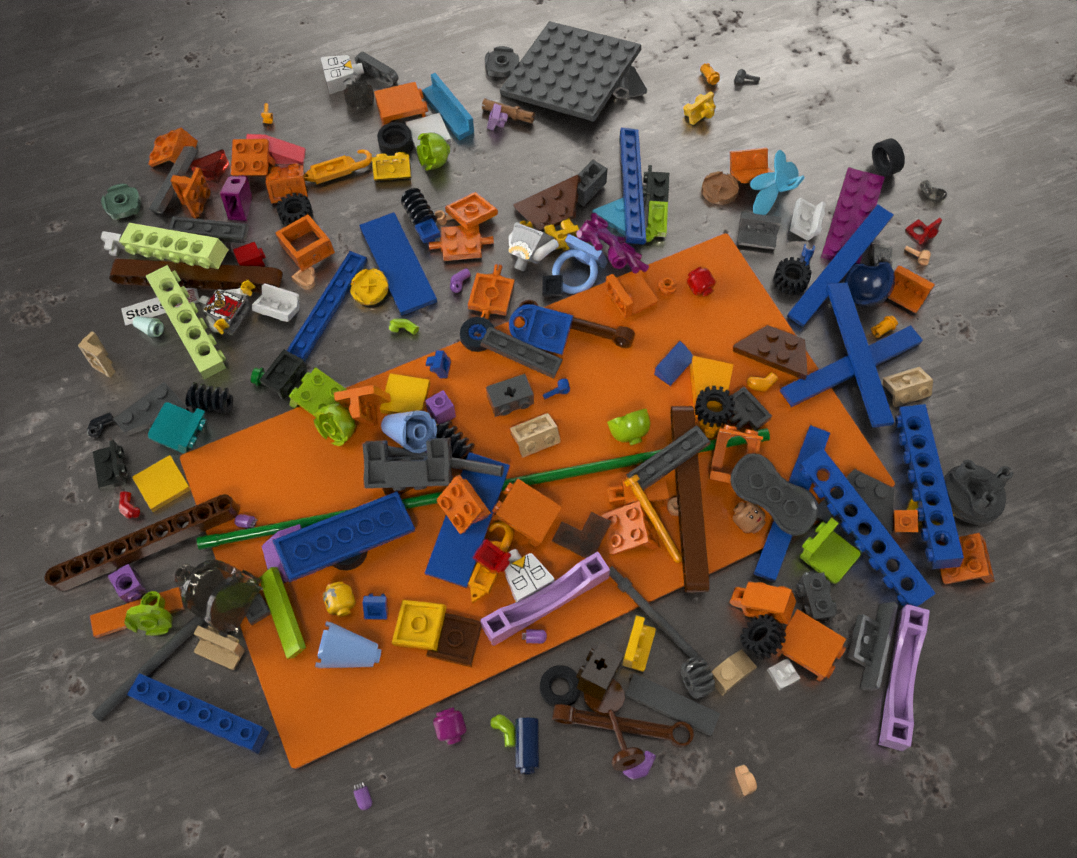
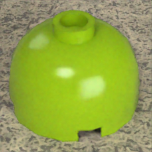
M437 133L420 134L417 139L420 140V145H417V154L421 166L425 164L427 167L425 168L426 171L441 168L446 163L448 154H450L449 144Z
M331 403L314 413L316 419L313 421L316 429L323 438L327 439L329 436L333 439L334 442L331 444L341 446L352 437L356 425L348 407Z
M647 409L638 410L607 422L613 437L622 443L629 442L630 446L642 442L641 437L645 436L650 429V418Z

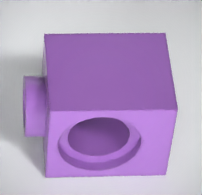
M444 390L425 400L427 411L436 424L445 423L456 417L454 405Z
M129 564L108 575L118 596L126 603L138 600L142 594L147 592L137 572ZM132 582V585L128 589H125L126 585Z

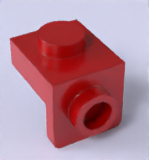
M485 539L472 558L494 574L500 571L503 572L510 563L508 559L511 554L503 552L488 539Z

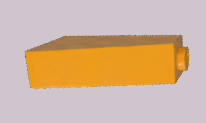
M697 356L692 357L690 376L694 411L697 397L702 390L705 391L706 387H709L711 390L712 386H716V389L719 390L721 386L723 387V392L729 390L734 364ZM709 401L707 403V408L710 411L720 412L723 409L719 402ZM695 415L696 425H698L706 437L717 438L718 429L721 427H717L716 424L713 427H709V422L704 425L703 419L699 421L697 419L698 415Z

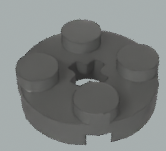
M506 46L495 47L494 51L490 53L488 51L484 59L485 68L491 77L508 78L519 65V55H516L512 48Z

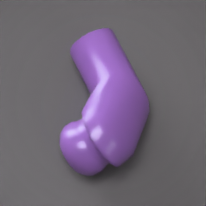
M467 268L451 277L450 289L452 292H460L463 281L471 277Z
M645 751V760L640 765L623 771L624 775L630 779L645 777L649 773L656 756L649 751Z

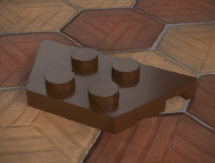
M575 175L513 204V206L528 221H531L538 231L544 232L545 226L552 224L556 227L563 220L575 218L576 203L579 196L577 193L578 183L581 182V178L579 175Z
M767 325L733 346V352L803 380L807 378L806 344L803 338Z

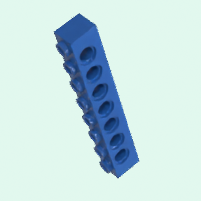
M926 404L900 407L898 415H895V424L901 431L899 433V442L905 449L903 452L904 463L909 466L907 472L908 481L913 483L912 498L914 502H917L918 521H921L923 526L921 528V538L927 544L925 549L926 559L928 562L931 561L932 569L960 567L964 556ZM923 483H929L931 486H925ZM927 502H933L936 505L932 506L929 505ZM932 521H937L941 525H934ZM936 541L944 542L945 546L937 544Z
M823 448L800 464L801 475L806 481L811 480L815 486L813 488L814 492L820 499L824 497L828 502L827 508L834 517L838 515L842 521L840 525L848 535L851 533L856 539L854 543L862 553L864 551L870 557L868 562L875 571H881L884 575L882 578L883 582L889 589L894 588L898 594L896 598L903 607L906 604L917 607L936 594ZM820 470L826 471L829 476L828 480L820 481L817 478V472ZM832 488L841 490L842 497L840 499H835L831 496L830 491ZM850 505L855 508L856 514L854 517H848L845 514V506ZM865 523L869 526L870 531L868 535H862L859 532V524ZM875 541L881 542L884 547L883 552L880 554L874 552L872 548ZM890 559L896 561L898 565L895 572L887 569L886 564ZM903 578H908L912 583V587L908 591L901 587Z

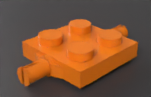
M479 224L469 230L462 225L441 227L440 241L429 242V250L441 249L444 261L482 258L481 249L483 245L494 244L493 236H481Z
M495 264L493 274L476 273L469 298L468 309L482 312L481 317L489 319L490 314L506 316L515 280L500 275L503 268L500 264L499 267L498 264Z

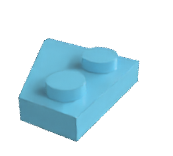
M623 198L592 210V213H597L599 217L607 221L609 227L615 228L625 236Z

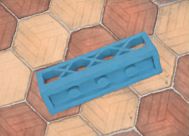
M436 73L431 74L432 85L422 90L423 97L436 113H440L444 123L458 140L473 134V117Z

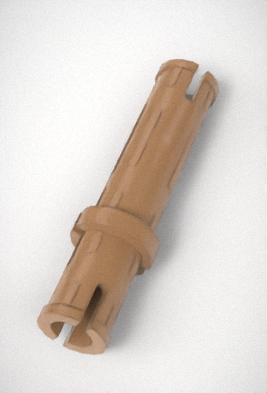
M486 98L482 102L485 105L481 106L482 110L491 112L494 104H498L501 106L500 113H506L514 121L521 120L530 124L534 121L532 116H535V112L523 110L519 106L512 107Z

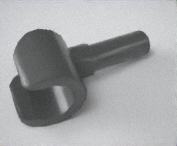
M744 69L738 70L734 78L736 83H743L744 79L760 81V77L749 75Z

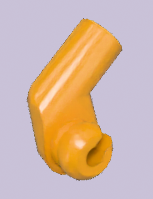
M772 372L765 378L750 377L747 380V385L753 390L765 392L778 380V377Z

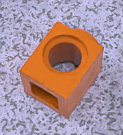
M893 510V532H918V510Z

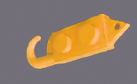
M361 149L357 153L365 154L367 158L359 162H355L352 157L344 155L312 165L304 174V180L319 184L351 174L352 171L369 166L372 162V154L368 150Z
M502 521L495 522L490 526L489 532H492L497 527H501L505 530V536L502 542L491 541V543L503 552H507L513 539V529ZM478 562L468 582L472 603L485 594L489 595L498 573L492 574Z

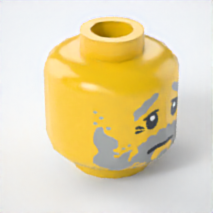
M343 582L328 585L323 593V600L329 614H337V617H343L350 614V609L355 606L356 602L352 589Z

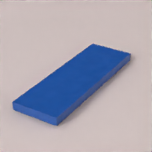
M395 212L360 224V230L376 264L388 280V289L401 316L437 303V298Z
M470 452L466 460L504 467L502 477L462 470L461 473L463 480H468L491 514L487 518L472 524L463 534H459L446 515L425 570V575L464 588L468 587V582L477 562L472 557L485 539L494 514L492 509L499 500L510 469L508 464Z
M397 491L272 540V543L289 582H292L415 532V527Z

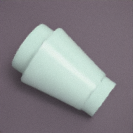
M136 316L133 319V326L150 337H159L164 331V324L158 318Z

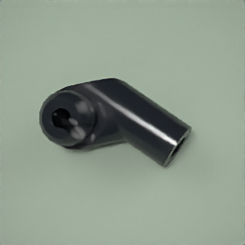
M111 412L90 421L87 428L88 436L92 438L98 437L105 425L114 422Z

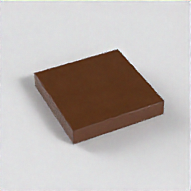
M445 613L437 651L428 650L427 657L472 667L482 630L481 621Z

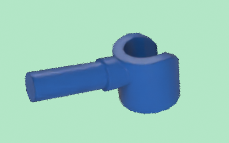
M804 244L802 256L806 261L805 266L809 265L810 258L814 254L815 245L809 250L806 248V244Z
M559 380L557 382L558 388L543 394L544 399L559 393H569L570 386L568 380Z

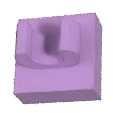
M494 104L489 114L487 129L494 130L496 125L504 128V124L507 122L508 115L500 113L501 106L498 104Z

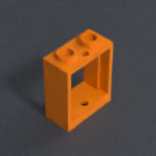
M308 214L275 232L281 247L301 271L335 253L330 239ZM310 231H313L319 238V240L299 251H296L290 244Z

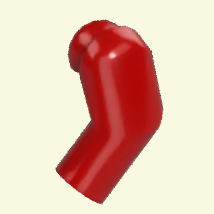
M120 492L119 512L128 519H131V517L136 519L140 516V508L133 507L131 504L130 492Z

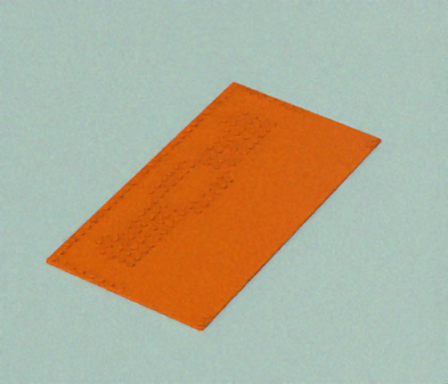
M726 233L648 264L649 268L646 272L639 270L641 276L658 298V303L626 319L605 291L606 282L543 307L614 329L619 326H625L635 332L632 346L621 348L614 344L613 340L570 329L563 355L545 351L563 359L554 379L489 349L480 352L471 351L465 348L461 341L440 349L444 350L451 360L447 378H439L435 372L430 371V366H426L427 357L435 356V351L346 387L349 390L374 385L385 391L390 373L430 380L427 399L444 390L454 405L456 417L450 420L452 422L450 428L456 426L458 430L455 434L458 432L463 433L461 440L465 437L469 438L467 445L474 443L475 446L472 450L474 454L510 465L506 479L661 450L671 444V406H693L694 408L690 365L671 386L655 376L654 373L657 365L681 341L694 356L734 364L728 396L745 387L772 415L771 420L757 429L767 428L770 433V440L760 443L758 454L766 457L786 481L790 479L807 431L811 425L830 432L824 450L845 477L856 469L892 488L895 486L894 480L832 388L791 407L780 390L782 387L801 378L733 352V346L767 325L795 336L796 334L737 246ZM698 267L709 269L716 280V284L712 288L714 291L706 297H703V295L695 296L687 285L688 274ZM631 271L616 278L617 280H622L635 273ZM663 277H669L676 281L677 288L673 294L663 295L660 293L657 284ZM520 317L515 320L517 328L525 325V322ZM509 321L494 327L496 330L512 336L509 329ZM806 351L807 375L819 369ZM771 372L778 377V380L765 392L753 390L747 385V380L750 377L765 378ZM525 374L534 394V404L526 409H517L508 415L495 417L487 398L486 387ZM559 380H568L570 386L569 393H559L544 399L543 394L558 388L557 382ZM425 403V406H424V410H423V411L428 412V411H427V406H426V403ZM381 404L376 405L377 425L367 426L355 420L356 427L352 437L341 446L331 444L334 440L329 436L327 439L323 438L314 425L313 420L316 417L300 406L184 453L180 456V461L196 505L219 495L227 494L238 504L240 508L239 514L254 516L257 519L255 527L353 509L386 496L382 488H364L362 444L366 441L387 440L388 446L403 447L383 433L381 429L382 420L390 414L381 413ZM647 409L650 418V429L645 436L641 437L642 442L630 446L629 442L622 443L613 437L607 423L608 421L638 410ZM548 413L557 425L560 443L522 457L519 446L511 435L510 428ZM728 420L727 424L725 425L735 427L740 421H737L736 423L732 424L730 420ZM747 424L737 431L745 433L746 429H754L749 424ZM748 444L726 448L721 473H732L737 462L747 454ZM714 450L698 453L709 574L762 550L774 521L772 516L763 507L759 506L765 513L764 520L766 523L755 534L752 532L744 533L734 523L733 515L735 512L733 509L740 502L746 503L748 501L740 498L735 493L731 483L708 479ZM639 465L530 485V487L548 497L562 508L542 542L537 547L529 544V538L513 529V539L507 552L517 549L521 557L532 553L554 577V581L562 577L580 561L599 552L609 568L613 566L624 578L627 577L633 583L632 586L648 603L684 587L682 561L679 563L674 562L658 533L660 548L651 550L642 545L616 555L609 554L602 515L624 507V505H609L607 489L621 486L622 479L627 477L626 474ZM451 468L452 480L455 476L461 475L462 470ZM675 469L665 475L669 500L677 497ZM820 470L817 472V478L820 481L828 480L829 476L826 471ZM812 483L809 492L813 494L819 505L824 500V497L820 499L813 490L815 486ZM427 486L426 489L421 490L413 488L400 494V498L405 499L442 492L447 486ZM501 491L499 500L501 502L506 496L505 494H503V491ZM436 503L406 509L415 527V532L368 550L366 559L357 568L346 571L339 570L331 565L316 573L292 582L283 583L306 649L295 658L287 659L272 615L270 614L256 624L251 625L240 607L241 604L259 593L268 606L259 577L268 570L262 545L273 535L223 544L212 548L287 758L293 769H298L627 614L640 606L626 592L623 593L617 587L618 584L609 576L607 580L495 646L491 644L482 628L472 667L427 657L428 650L394 646L392 640L402 600L445 604L447 607L445 613L478 621L502 607L516 603L504 571L498 573L489 595L485 594L474 603H472L470 587L464 588L425 575V570L446 516L440 505ZM230 504L226 505L223 510L228 509ZM667 507L653 508L681 554L679 517L671 515ZM207 513L203 517V519L207 518L209 516V513ZM234 518L207 530L206 533L207 535L222 534L247 528L236 526ZM491 519L489 528L493 523L498 522L500 520L497 519L496 521H494L493 519ZM497 527L492 532H489L488 528L485 539H488L490 542H502L505 530ZM336 582H343L349 585L356 602L355 606L350 609L351 613L343 617H337V614H329L323 600V593L326 591V587ZM369 594H373V596L385 594L388 607L387 619H364L363 597ZM326 621L377 643V649L382 650L379 663H374L373 667L316 668V662L321 663V659L317 655L323 631L329 630V627H325ZM526 629L544 630L547 634V639L542 644L526 643V640H522V633H526Z

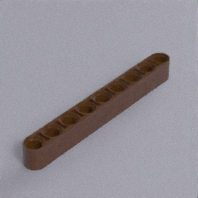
M115 259L109 275V279L116 284L151 286L146 275L168 265L171 272L175 270L181 281L177 283L180 287L207 290L220 289L225 291L238 289L244 281L249 280L256 286L251 291L262 293L263 284L280 288L283 272L273 267L221 264L219 269H206L199 265L190 266L183 262Z
M671 406L672 442L695 427L693 406ZM697 453L675 468L685 593L709 592L710 586Z
M227 494L219 495L55 565L46 571L44 576L45 582L58 591L70 590L228 522L239 514L240 508L231 496ZM230 504L228 509L223 510L226 505ZM207 513H209V516H208L207 518L203 519V517H204ZM186 522H189L186 527L182 528ZM165 531H168L167 534L162 537V534ZM144 540H147L146 543L141 546L142 542Z

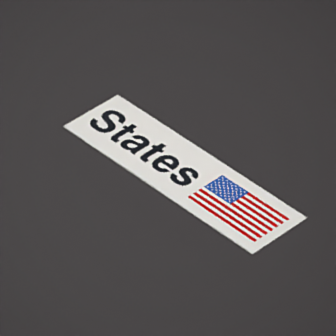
M185 288L190 296L187 298L188 302L199 303L200 299L197 289ZM158 297L121 308L125 326L133 324V319L136 316L151 318L166 313ZM182 303L177 304L175 307H180Z

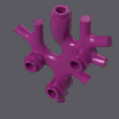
M592 213L590 215L591 221L585 220L580 230L576 232L578 239L586 243L591 242L597 251L603 248L600 240L610 246L608 258L614 268L621 269L628 263L633 273H638L639 270L643 272L648 270L649 265L640 261L642 255L635 252L632 246L624 243V237L615 236L607 229L608 222L599 217L597 213Z

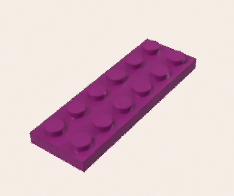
M848 167L821 258L832 261L877 206L884 181L883 176ZM862 256L858 259V261H857L854 265L860 264L861 259H862Z

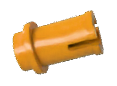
M704 63L701 66L700 72L707 78V82L712 85L717 84L720 80L719 72L714 71L709 63Z
M892 315L885 316L883 321L871 327V332L876 338H880L889 330H895L898 321Z

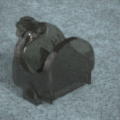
M216 559L202 562L197 567L184 564L175 572V583L182 588L184 606L190 612L209 623L211 627L231 634L232 631L238 633L237 629L260 590H263L259 586L262 580L257 576Z

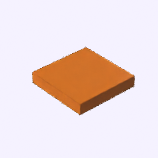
M476 192L445 207L446 213L467 230L498 215V209Z

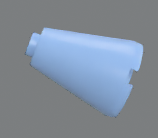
M422 410L390 414L385 416L381 423V429L384 434L412 453L427 451L426 441L436 438L437 434L435 420L431 418L428 412Z
M326 621L325 627H329V630L323 631L317 655L321 659V663L316 662V668L373 667L374 663H379L382 650L377 649V643Z

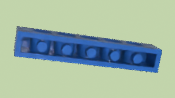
M140 673L127 694L140 703L256 754H259L269 734V731L262 726Z

